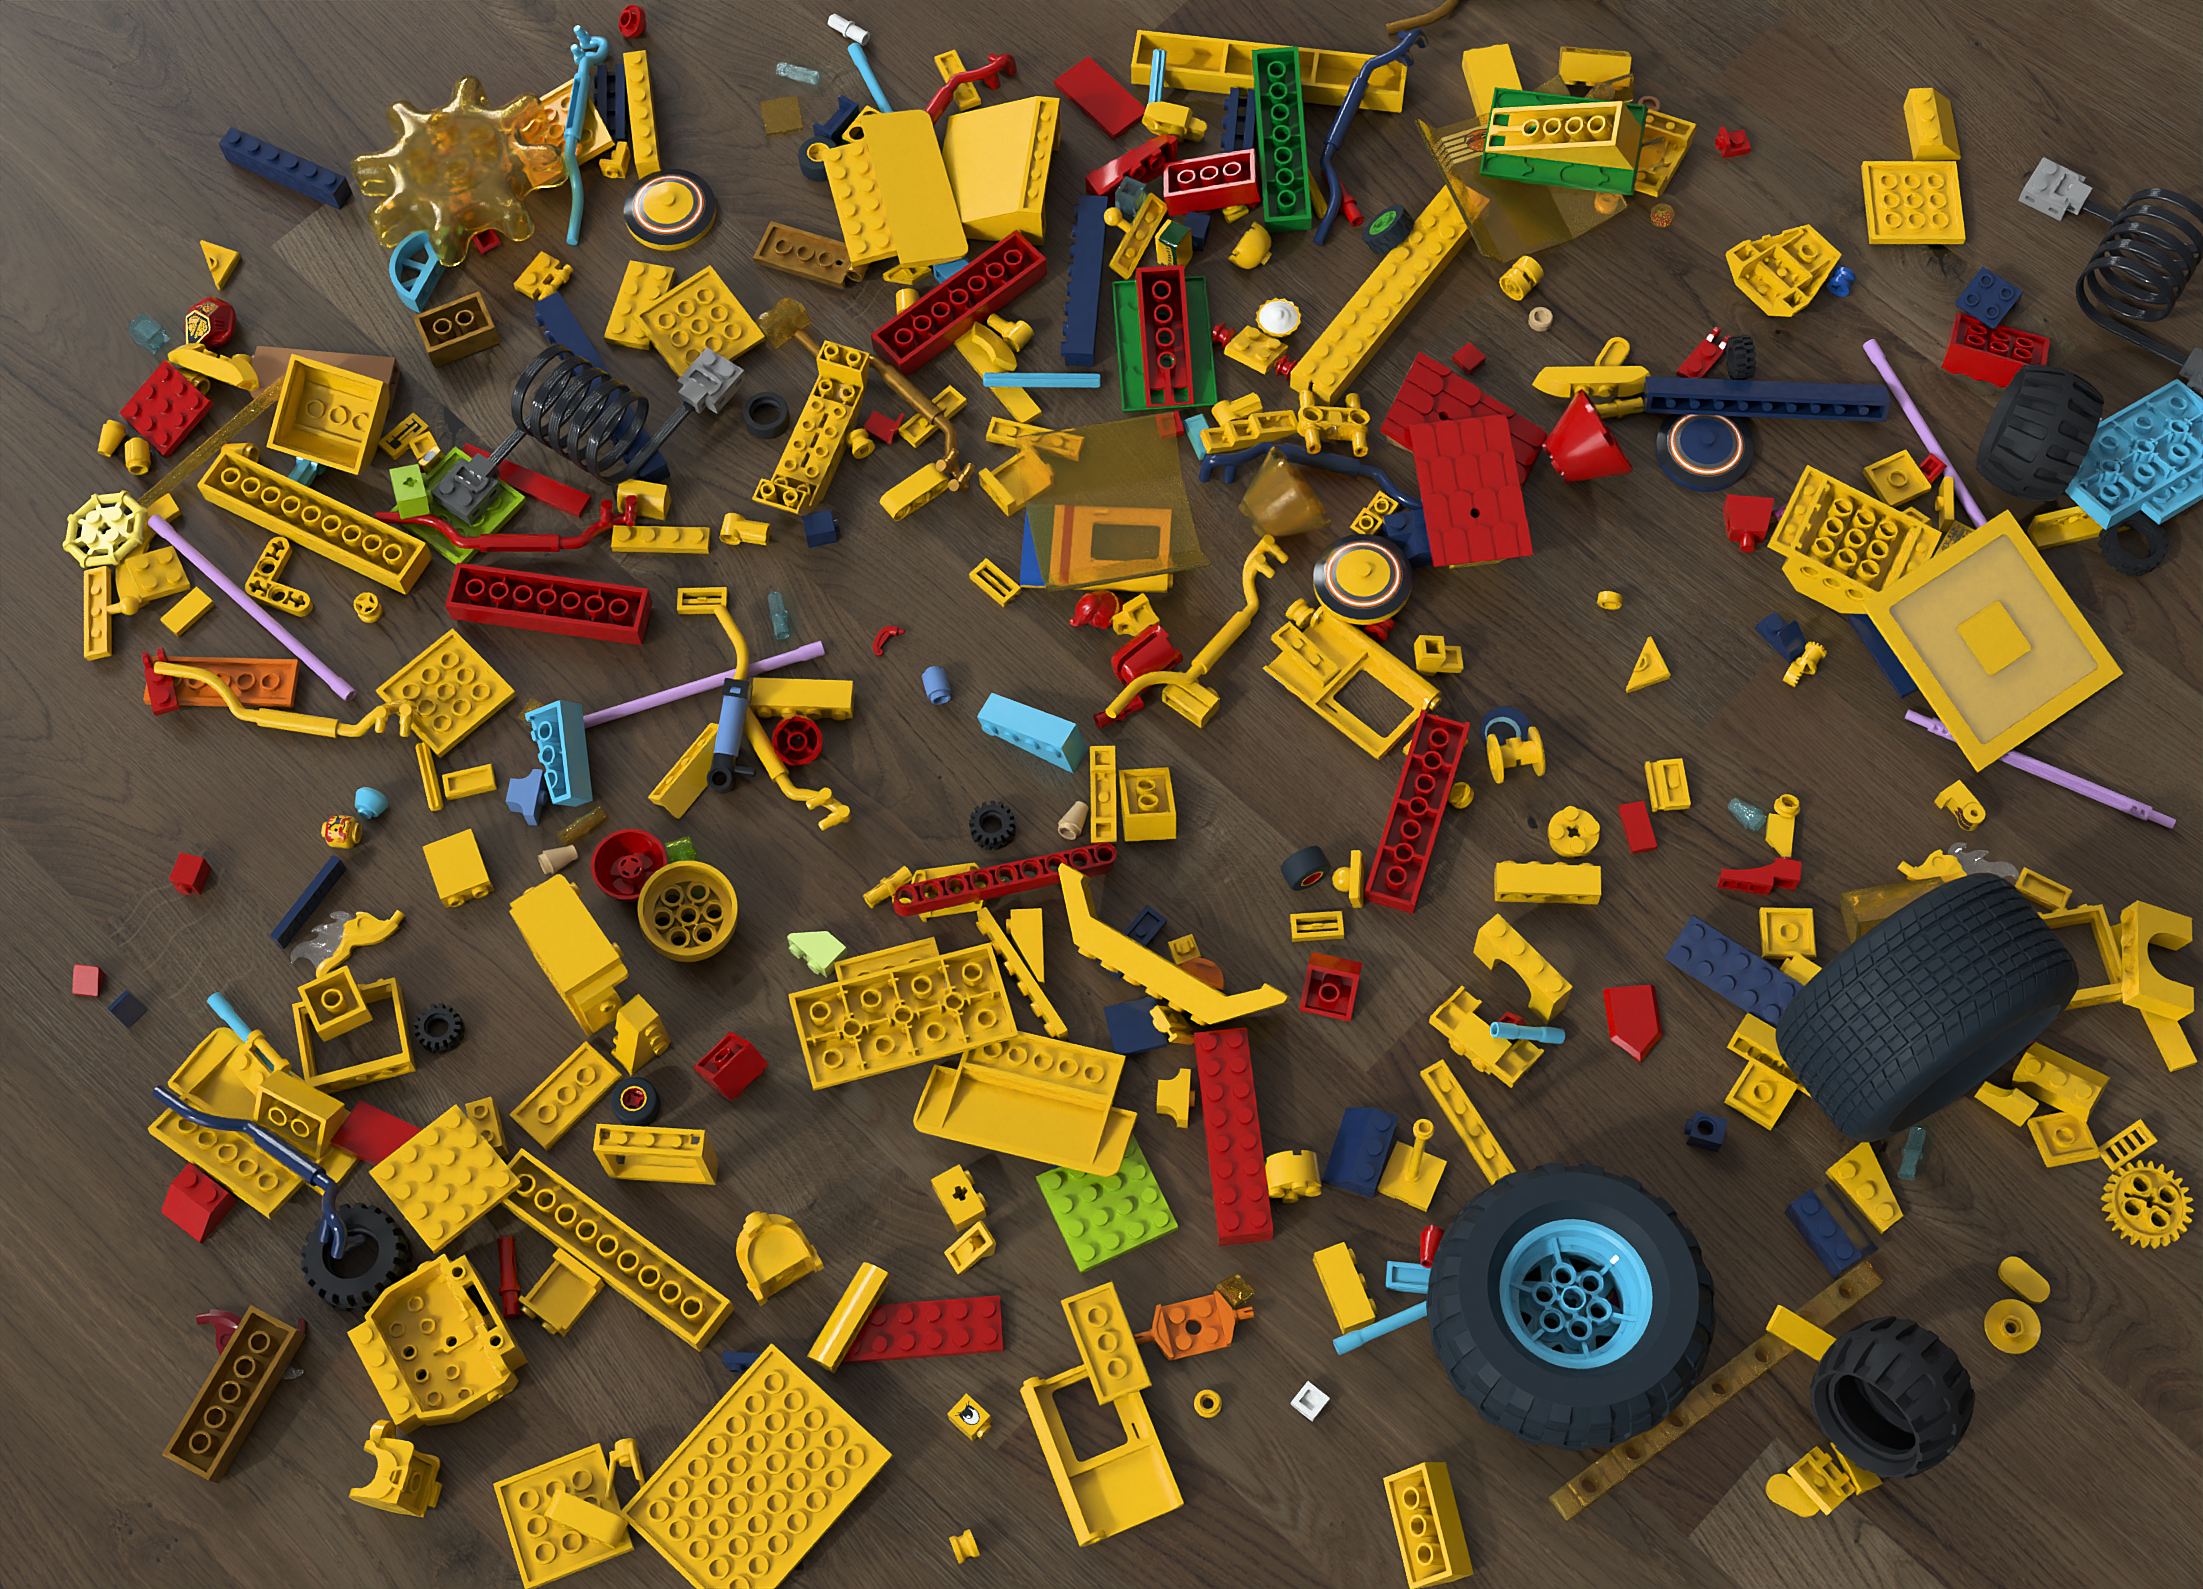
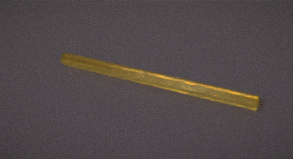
M286 373L136 502L147 509L195 471L280 397Z

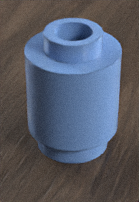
M939 666L927 668L925 673L922 674L927 698L934 705L948 702L951 699L950 694L952 691L946 670Z

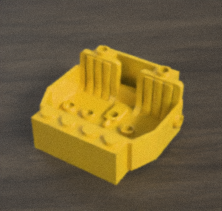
M557 874L546 882L529 888L522 896L509 903L512 908L509 912L536 961L586 1035L590 1037L617 1020L618 1010L623 1007L624 1003L613 988L627 979L629 973L620 959L624 954L617 943L610 944L579 899L582 893L574 882L569 884L564 876Z
M444 1253L434 1261L430 1260L422 1263L417 1268V1271L386 1288L364 1316L367 1321L347 1332L393 1421L406 1435L424 1424L426 1426L461 1422L494 1401L499 1400L504 1395L513 1391L519 1380L514 1370L528 1362L481 1275L465 1255L452 1262ZM472 1285L476 1286L490 1312L484 1317L465 1290ZM499 1337L501 1339L500 1344L494 1346L492 1340ZM451 1339H457V1343L454 1346H448ZM409 1349H414V1354L406 1357V1352ZM421 1372H426V1377L418 1380V1375Z

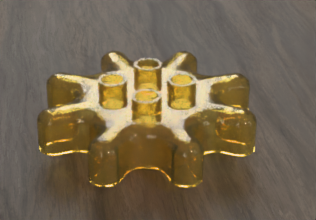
M463 75L455 80L449 101L433 110H420L405 99L392 101L386 108V119L396 137L395 141L383 150L358 153L350 162L351 173L363 194L368 196H385L368 211L367 217L368 224L378 243L383 247H394L414 232L422 231L429 233V242L440 264L449 267L456 266L465 259L470 239L483 230L497 229L513 241H523L529 238L534 233L535 224L523 201L524 198L535 189L560 186L569 176V170L564 157L556 145L552 143H533L548 130L550 125L541 99L536 94L523 93L504 106L490 107L481 82L473 75Z

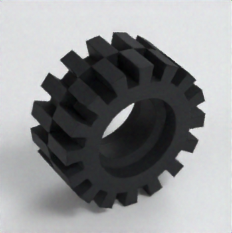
M1750 335L1728 337L1726 341L1727 346H1725L1727 352L1725 358H1727L1726 366H1728L1727 371L1730 373L1729 377L1732 380L1753 378L1757 362L1755 360L1756 353H1754L1755 345H1753V339H1751Z
M990 801L991 805L983 802L982 808L979 806L975 807V813L972 812L970 815V833L975 843L978 842L979 847L982 848L985 845L986 850H990L991 847L999 850V845H1002L1003 848L1006 847L1007 841L1011 843L1013 840L1012 835L1015 836L1014 814L1010 812L1008 806L1004 808L1002 802H999L998 805H995V801ZM987 819H999L1002 822V828L996 833L986 832L983 829V823Z
M439 1003V1007H436L435 1004H430V1010H427L425 1007L422 1009L424 1014L418 1013L416 1016L418 1021H414V1027L416 1028L414 1029V1034L423 1048L429 1049L431 1053L435 1054L438 1051L439 1054H444L445 1049L450 1052L452 1051V1045L459 1046L458 1039L463 1040L464 1035L462 1032H465L464 1023L452 1006L447 1005L446 1007L444 1003ZM438 1020L448 1022V1031L443 1036L434 1037L430 1034V1027L434 1022Z

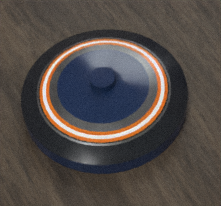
M1670 414L1659 429L1655 449L1659 465L1674 482L1690 490L1714 492L1729 488L1743 478L1753 458L1754 444L1749 429L1738 416Z

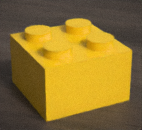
M347 965L298 987L314 1027L323 1042L373 1020L356 980Z

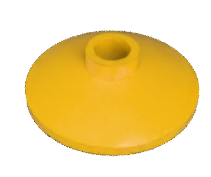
M2015 1299L2001 1300L1995 1303L1985 1316L1984 1327L1986 1335L1991 1343L2003 1352L2010 1354L2025 1353L2032 1349L2040 1338L2041 1325L2039 1318L2034 1310L2024 1302ZM2006 1325H2011L2014 1328V1333L2007 1332Z

